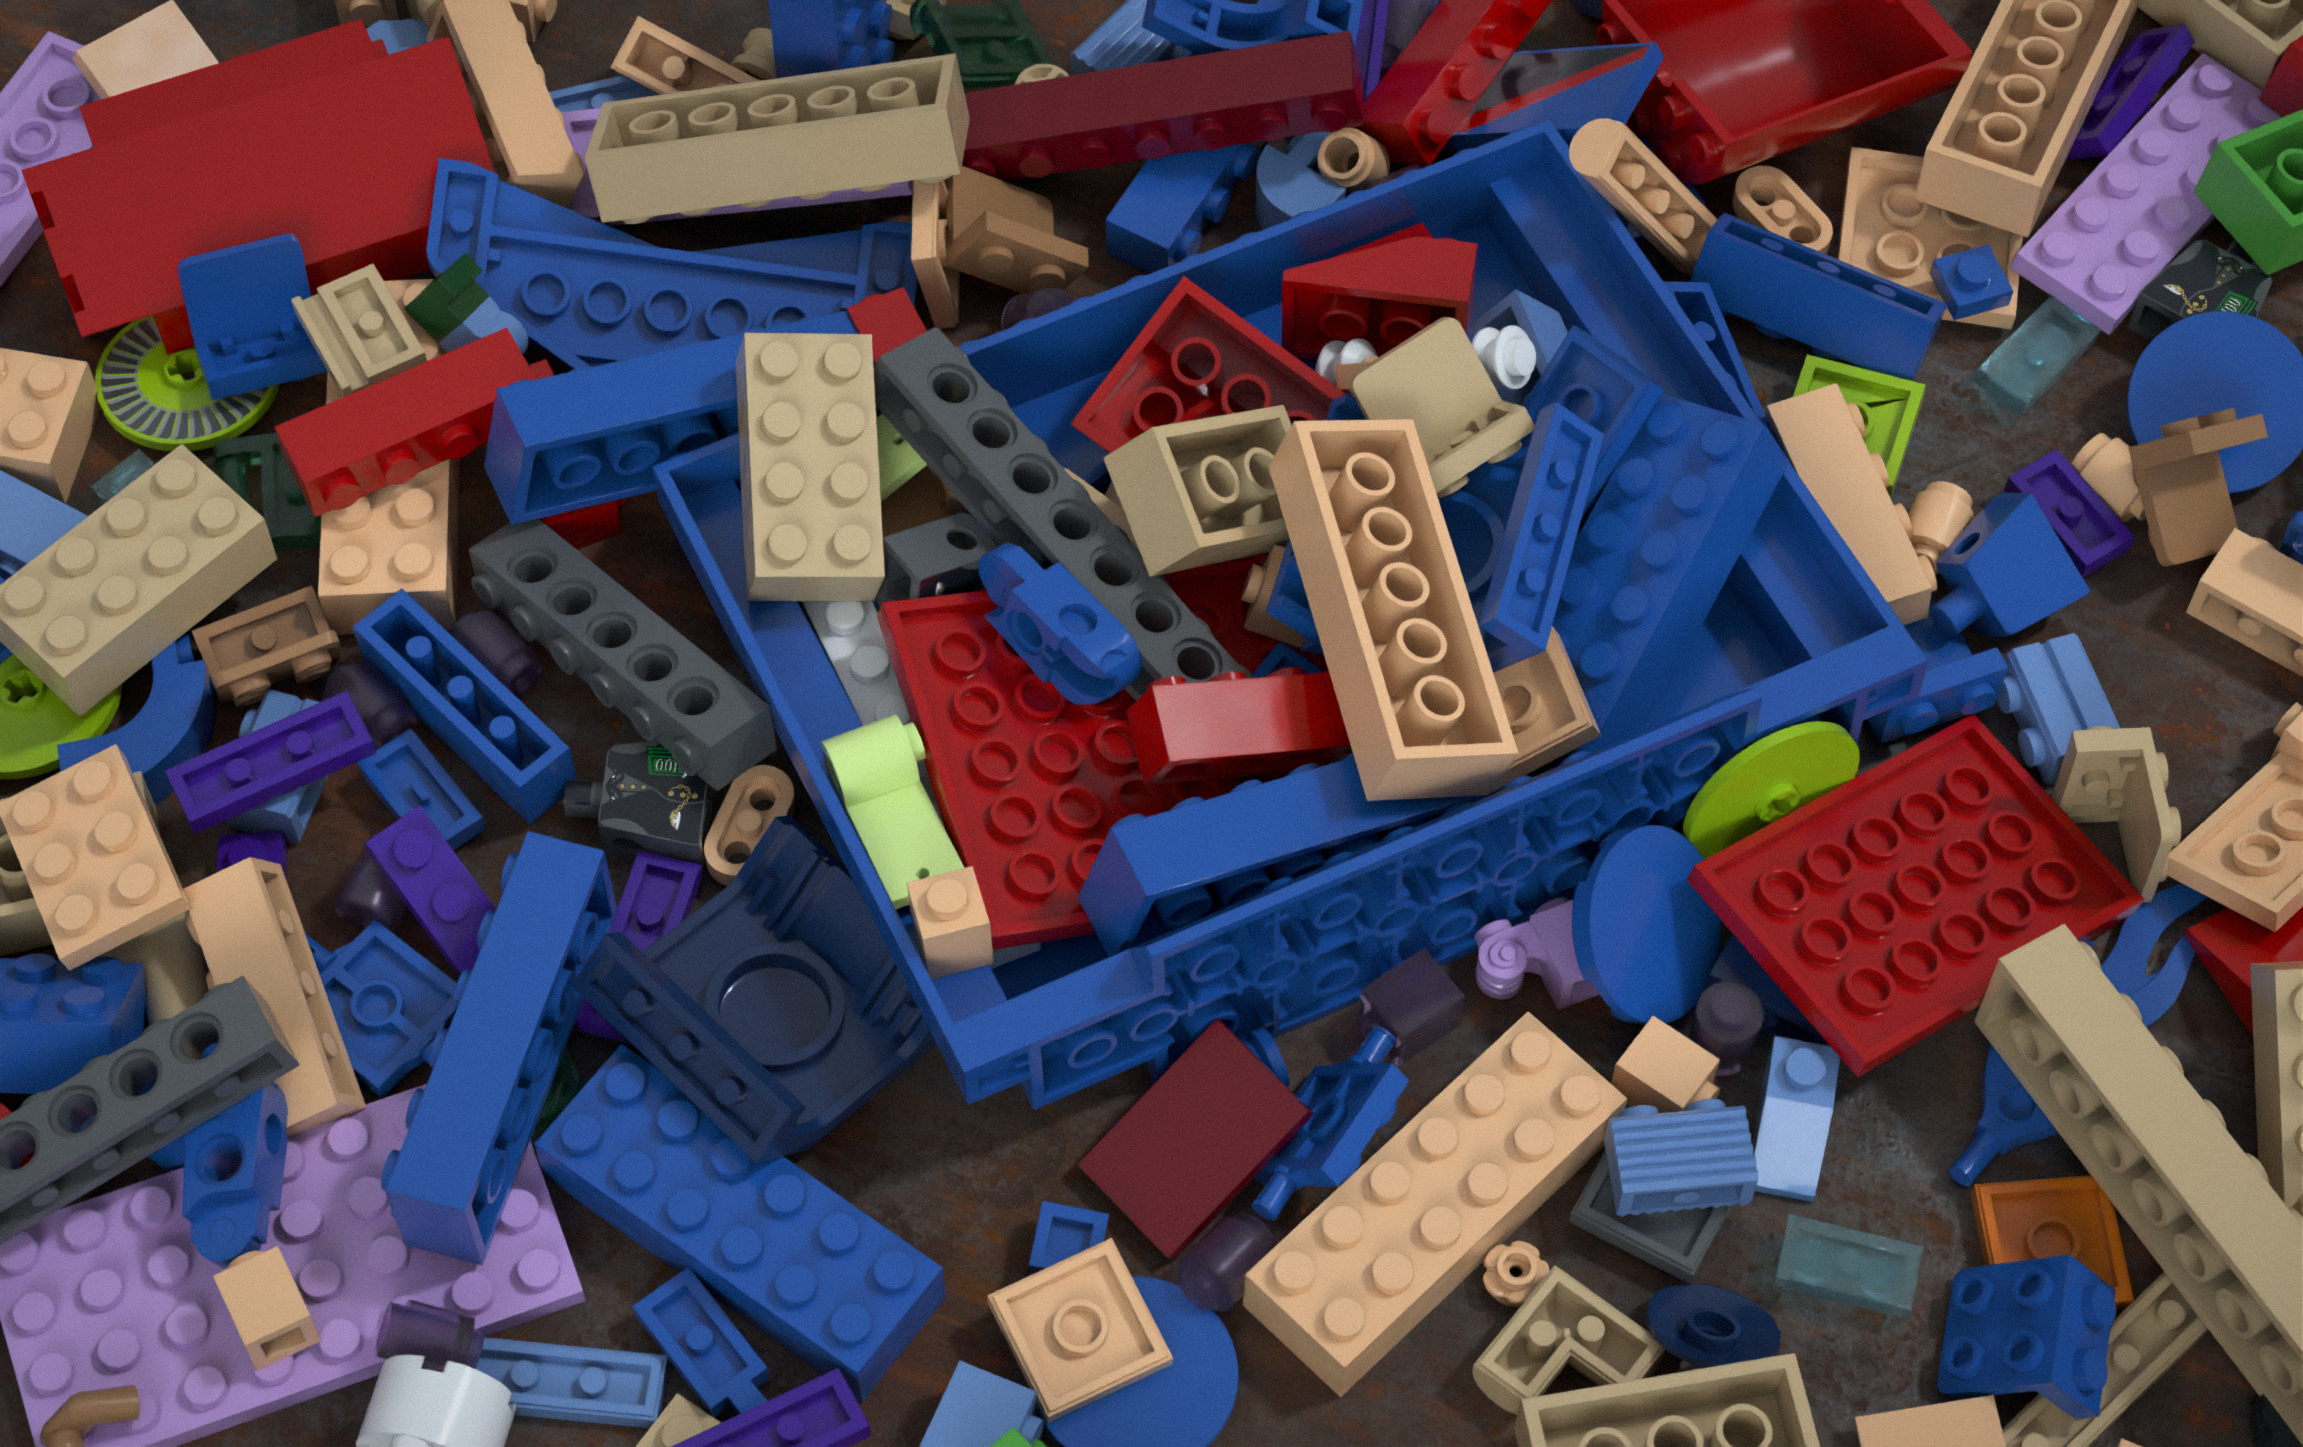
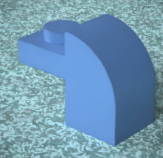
M1332 132L1296 135L1290 141L1285 153L1269 144L1265 146L1257 164L1255 213L1262 230L1288 221L1301 212L1313 211L1345 198L1346 189L1322 176L1318 167L1317 157L1320 145Z

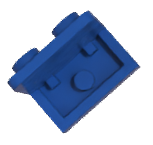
M283 234L190 256L178 263L177 273L195 351L212 400L228 396H240L252 390L289 381H301L313 375L328 372L297 318L291 299L299 295L302 300L311 297L302 248L295 235Z
M1930 601L1928 618L1903 625L1928 662L1919 697L1867 719L1879 744L1909 734H1915L1927 728L1966 715L1976 714L1995 706L2008 670L2007 664L1997 647L1972 655L1961 633L1955 637H1950L1942 632L1930 614V608L1938 601Z
M2071 1255L1978 1266L1960 1270L1955 1275L1952 1283L1937 1379L1938 1390L1949 1399L2037 1391L2074 1419L2099 1417L2102 1388L2107 1381L2106 1358L2110 1329L2116 1315V1289Z

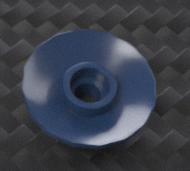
M1679 1283L1660 1289L1648 1301L1645 1323L1653 1339L1670 1354L1702 1369L1773 1357L1779 1353L1781 1332L1773 1317L1756 1302L1732 1290L1704 1283Z

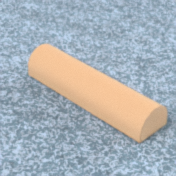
M640 16L636 18L610 67L659 95L759 81Z
M1600 118L1582 126L1574 135L1569 147V159L1574 169L1677 270L1693 275L1708 231L1717 219L1624 123Z

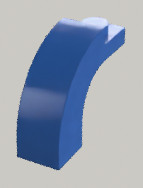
M1147 0L1142 27L1183 47L1181 58L1346 31L1351 32L1354 45H1356L1363 0H1278L1264 4H1245L1230 0Z
M190 633L183 634L152 659L153 685L151 693L143 708L131 721L121 728L102 736L57 745L60 772L117 744L126 756L132 772H142L155 805L173 792L165 770L204 754L212 737L216 721V691L209 676L205 660L197 661Z

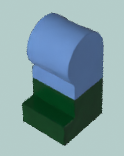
M464 253L436 277L404 308L447 353L504 328H508L522 355L528 348V336L520 321L511 314L500 311L499 306L474 280L483 270L467 253Z

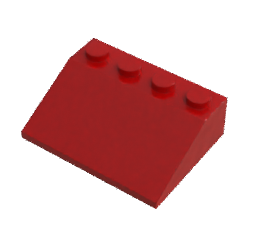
M1183 276L1071 422V426L1110 454L1152 427L1284 405L1291 425L1294 421L1326 420L1331 401L1345 393ZM1269 553L1249 556V558L1263 567Z

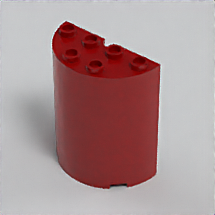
M1602 0L1603 24L1599 25L1596 30L1599 46L1656 42L1664 59L1625 125L1638 138L1641 136L1646 138L1652 147L1653 154L1676 178L1693 185L1707 183L1948 91L1960 82L1963 74L1969 67L1973 53L1926 0Z

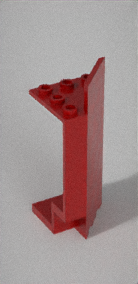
M362 19L79 106L93 148L21 170L81 337L153 315L167 355L194 347L177 273V265L182 259L278 235L293 234L298 238L302 248L311 296L318 294V287L371 264L375 265L383 281L400 280L430 270L427 262V240L438 159L470 162L495 173L449 36L388 55L382 39L371 41Z

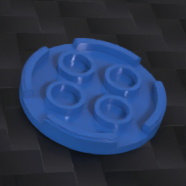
M2231 311L2205 312L2184 318L2172 324L2156 336L2137 360L2130 377L2125 412L2129 433L2134 445L2161 439L2163 436L2160 426L2192 417H2200L2230 408H2235L2237 419L2263 414L2268 438L2218 451L2230 496L2246 493L2269 483L2287 469L2303 449V356L2287 336L2277 328L2263 320L2243 313Z
M1660 825L1624 827L1609 834L1600 842L1601 850L1589 870L1586 881H1578L1572 908V936L1575 955L1584 981L1593 982L1602 999L1611 1008L1612 1016L1632 1024H1647L1652 1016H1655L1664 1023H1669L1687 1014L1703 996L1709 973L1718 959L1721 919L1687 881L1694 865L1704 859L1686 837L1671 828Z
M1132 1276L1173 1356L1172 1365L1050 1423H1047L1037 1403V1416L1044 1420L1043 1429L1056 1447H1210L1225 1428L1236 1403L1238 1362L1232 1339L1223 1322L1212 1308L1189 1290L1157 1278Z

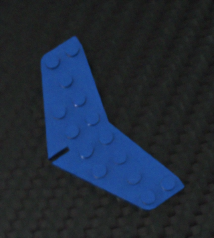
M443 158L438 159L427 240V262L431 272L438 277L464 253H467L483 270L474 280L499 306L500 311L511 314L520 321L526 330L528 343L567 371L582 366L595 367L622 361L640 353L653 354L680 348L694 341H711L734 336L752 328H769L792 323L810 315L823 316L845 311L847 307L858 304L870 295L885 294L904 287L914 306L917 287V275L911 261V223L897 221L862 225L861 230L689 252L652 245L501 181L498 174L473 163Z

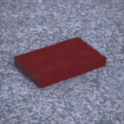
M1216 1019L1077 1165L1168 1259L1175 1261L1310 1120L1314 1113L1222 1021Z

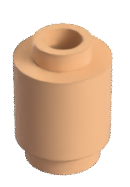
M1343 128L1330 133L1323 140L1318 151L1317 161L1322 176L1345 188L1349 193L1368 190L1383 184L1390 171V158L1386 148L1376 139L1354 128Z
M2099 433L2079 451L2071 466L2121 522H2126L2134 516L2140 521L2145 519L2146 515L2141 495L2133 479V465L2128 449L2129 446L2120 438L2111 440L2104 433Z
M1944 481L1929 483L1924 491L1919 492L1915 496L1908 513L1913 531V538L1910 539L1917 556H1927L1935 575L1940 574L1937 570V559L1974 519L1971 509L1973 504L1971 496L1963 488Z

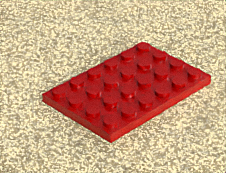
M1974 714L1965 717L1694 865L1687 878L1689 884L1857 1077L1862 1076L1980 1006L1999 958L2064 923L2078 941L2086 943L2136 912L2144 901L2139 892Z

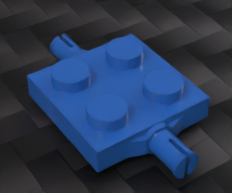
M375 919L351 943L331 953L305 932L356 1079L383 1099L411 1069L420 1066L423 1062H427L430 1065V1054L435 1037L441 1028L449 1029L457 1010L454 1007V994L457 983Z
M1373 1026L1355 1055L1349 1056L1347 1060L1336 1065H1321L1313 1068L1296 1093V1096L1314 1115L1254 1177L1262 1186H1265L1251 1204L1252 1209L1259 1216L1268 1221H1276L1279 1213L1294 1191H1299L1303 1186H1339L1340 1183L1347 1180L1357 1170L1361 1163V1152L1376 1130L1383 1127L1392 1118L1397 1108L1396 1100L1409 1083V1080L1393 1063H1382L1397 1042L1396 1038L1389 1031L1380 1026H1376V1028Z

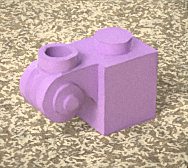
M1565 897L1551 900L1539 907L1533 915H1530V919L1527 922L1512 927L1509 920H1497L1485 925L1475 934L1474 939L1479 951L1475 978L1478 987L1484 994L1500 1000L1510 999L1517 995L1522 988L1524 973L1532 972L1540 975L1557 1010L1600 995L1592 981H1584L1576 959L1572 936V908L1574 900L1570 901Z

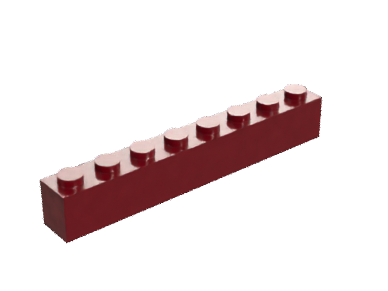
M1346 31L966 92L965 98L970 121L962 166L1001 181L1027 177L1041 178L1059 172L1085 168L1099 169L1110 164L1143 159L1157 160L1168 155L1200 150L1214 151L1226 146L1258 141L1271 142L1284 137L1316 132H1335L1343 128L1364 125L1361 64L1351 32Z

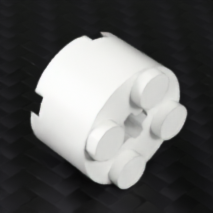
M393 1356L385 1360L382 1365L356 1441V1447H504L516 1411V1403L509 1404L512 1393L505 1385L474 1368L447 1360L442 1373L421 1369L425 1356Z

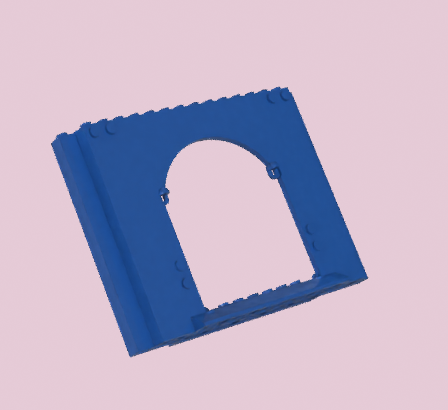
M1550 119L1528 128L1516 129L1500 139L1474 149H1464L1453 157L1422 169L1407 171L1394 180L1368 190L1355 191L1346 198L1313 211L1301 212L1288 221L1257 233L1244 234L1226 245L1202 254L1190 255L1181 262L1148 275L1133 277L1125 284L1091 297H1081L1063 308L1037 318L1024 319L1011 328L980 340L967 341L958 346L965 352L970 364L991 388L997 390L1005 397L1010 409L1032 434L1039 436L1046 443L1050 454L1057 462L1100 492L1112 482L1103 459L1108 453L1071 426V422L1183 276L1281 346L1282 278L1284 270L1335 257L1423 222L1433 238H1451L1462 242L1478 243L1472 323L1516 289L1558 311L1567 332L1574 325L1589 333L1665 389L1663 394L1761 423L1606 199L1574 169L1569 159V146ZM1470 329L1469 341L1472 344L1474 334ZM1296 357L1315 371L1317 360ZM876 407L877 418L882 414V412ZM739 430L731 433L724 439L690 452L686 451L675 454L667 461L652 466L659 504L758 697L770 705L773 726L968 1105L1020 1083L1033 1110L1144 1062H1147L1150 1076L1155 1084L1216 1019L1222 1021L1242 1042H1245L1249 1032L1264 1027L1274 1039L1478 950L1474 936L1485 925L1497 920L1506 919L1510 921L1513 927L1529 921L1530 915H1533L1539 907L1551 900L1562 897L1568 898L1570 901L1574 900L1578 881H1586L1589 870L1601 850L1600 842L1614 831L1629 826L1660 825L1671 828L1683 835V823L1686 813L1704 784L1730 759L1760 739L1797 724L1824 721L1842 726L1858 744L1864 720L1919 697L1928 662L1789 463L1645 730L1591 753L1589 751L1577 752L1566 758L1558 767L1535 777H1518L1507 783L1499 792L1474 803L1471 801L1459 802L1448 808L1441 817L1415 828L1411 826L1398 828L1386 835L1381 842L1356 853H1339L1328 859L1316 870L1295 879L1290 877L1278 879L1267 885L1261 893L1111 957H1108L1097 934L1041 942V950L991 969L987 965L931 980L924 966L912 926L910 906L907 905L895 910L837 795L821 751V741L863 725L798 601H746ZM876 595L874 601H872V603H873L875 609H876L877 595Z

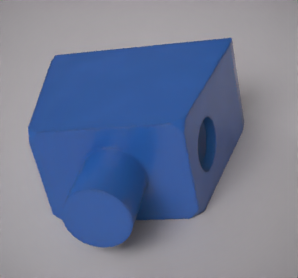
M1999 493L1991 499L1937 559V570L1951 592L1930 608V614L1939 629L1950 637H1955L1970 624L1980 635L2006 637L2077 601L2088 594L2090 589L2032 493Z

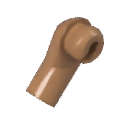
M128 1385L81 1391L70 1396L44 1423L40 1437L41 1444L46 1447H85L82 1439L96 1425L138 1420L140 1407L136 1386Z

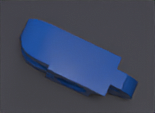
M1011 543L1001 544L981 556L978 566L980 578L985 589L988 591L987 595L998 606V608L987 613L985 618L1044 684L1050 681L1064 698L1076 705H1094L1116 695L1136 683L1140 678L1142 671L1140 651L1131 634L1060 562L1044 570L1020 545L1016 546Z
M274 1081L185 1134L182 1216L191 1222L190 1242L195 1244L203 1257L221 1269H227V1266L237 1257L251 1251L260 1250L261 1245L266 1244L270 1211L280 1209L288 1134L286 1133L288 1108L285 1094ZM241 1161L240 1168L235 1175L227 1179L228 1172L232 1166Z

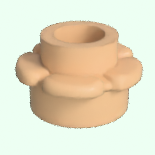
M1514 1241L1511 1243V1246L1499 1244L1492 1248L1484 1259V1267L1487 1269V1272L1483 1275V1283L1487 1291L1498 1302L1507 1306L1519 1307L1523 1305L1549 1273V1266L1546 1261L1539 1258L1540 1253L1538 1249L1527 1242ZM1517 1267L1521 1269L1522 1275L1520 1277H1513L1509 1270Z

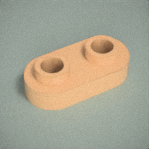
M1761 165L1751 167L1740 174L1736 181L1732 205L1735 213L1741 220L1792 241L1805 242L1804 244H1799L1827 255L1833 234L1832 224L1822 210L1786 173L1772 166ZM1756 201H1763L1769 205L1760 206L1756 203Z
M756 765L733 780L704 842L707 869L717 882L725 886L732 882L744 863L732 864L728 862V859L738 853L750 856L775 817L788 815L793 817L796 808L794 787L791 779L785 772L770 765ZM762 800L774 803L770 809L764 811L753 808L757 802Z

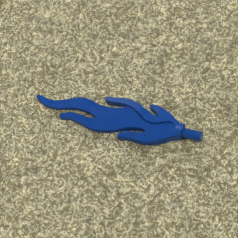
M2182 883L2155 893L2152 902L2142 903L2136 912L2126 918L2112 952L2101 965L2102 972L2119 993L2126 994L2134 1001L2141 1013L2143 1024L2148 1030L2155 1026L2173 1007L2184 985L2195 951L2183 934L2172 949L2165 965L2156 973L2145 976L2148 957L2158 939L2171 925L2209 899V897ZM2091 940L2086 942V944L2093 948L2094 943ZM1992 1045L1987 1053L1982 1072L1981 1111L1979 1122L1973 1133L1975 1138L1949 1168L1952 1178L1959 1184L1967 1187L1972 1185L1997 1153L2004 1156L2011 1149L2022 1144L2059 1134Z

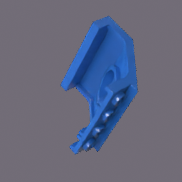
M1345 393L1331 401L1326 420H1366L1355 398ZM1554 402L1539 410L1529 447L1520 448L1516 453L1500 462L1489 464L1487 461L1467 473L1469 481L1462 488L1450 495L1438 498L1493 673L1542 653L1546 649L1604 437L1603 433L1558 402ZM1289 538L1266 613L1304 636L1300 651L1324 654Z

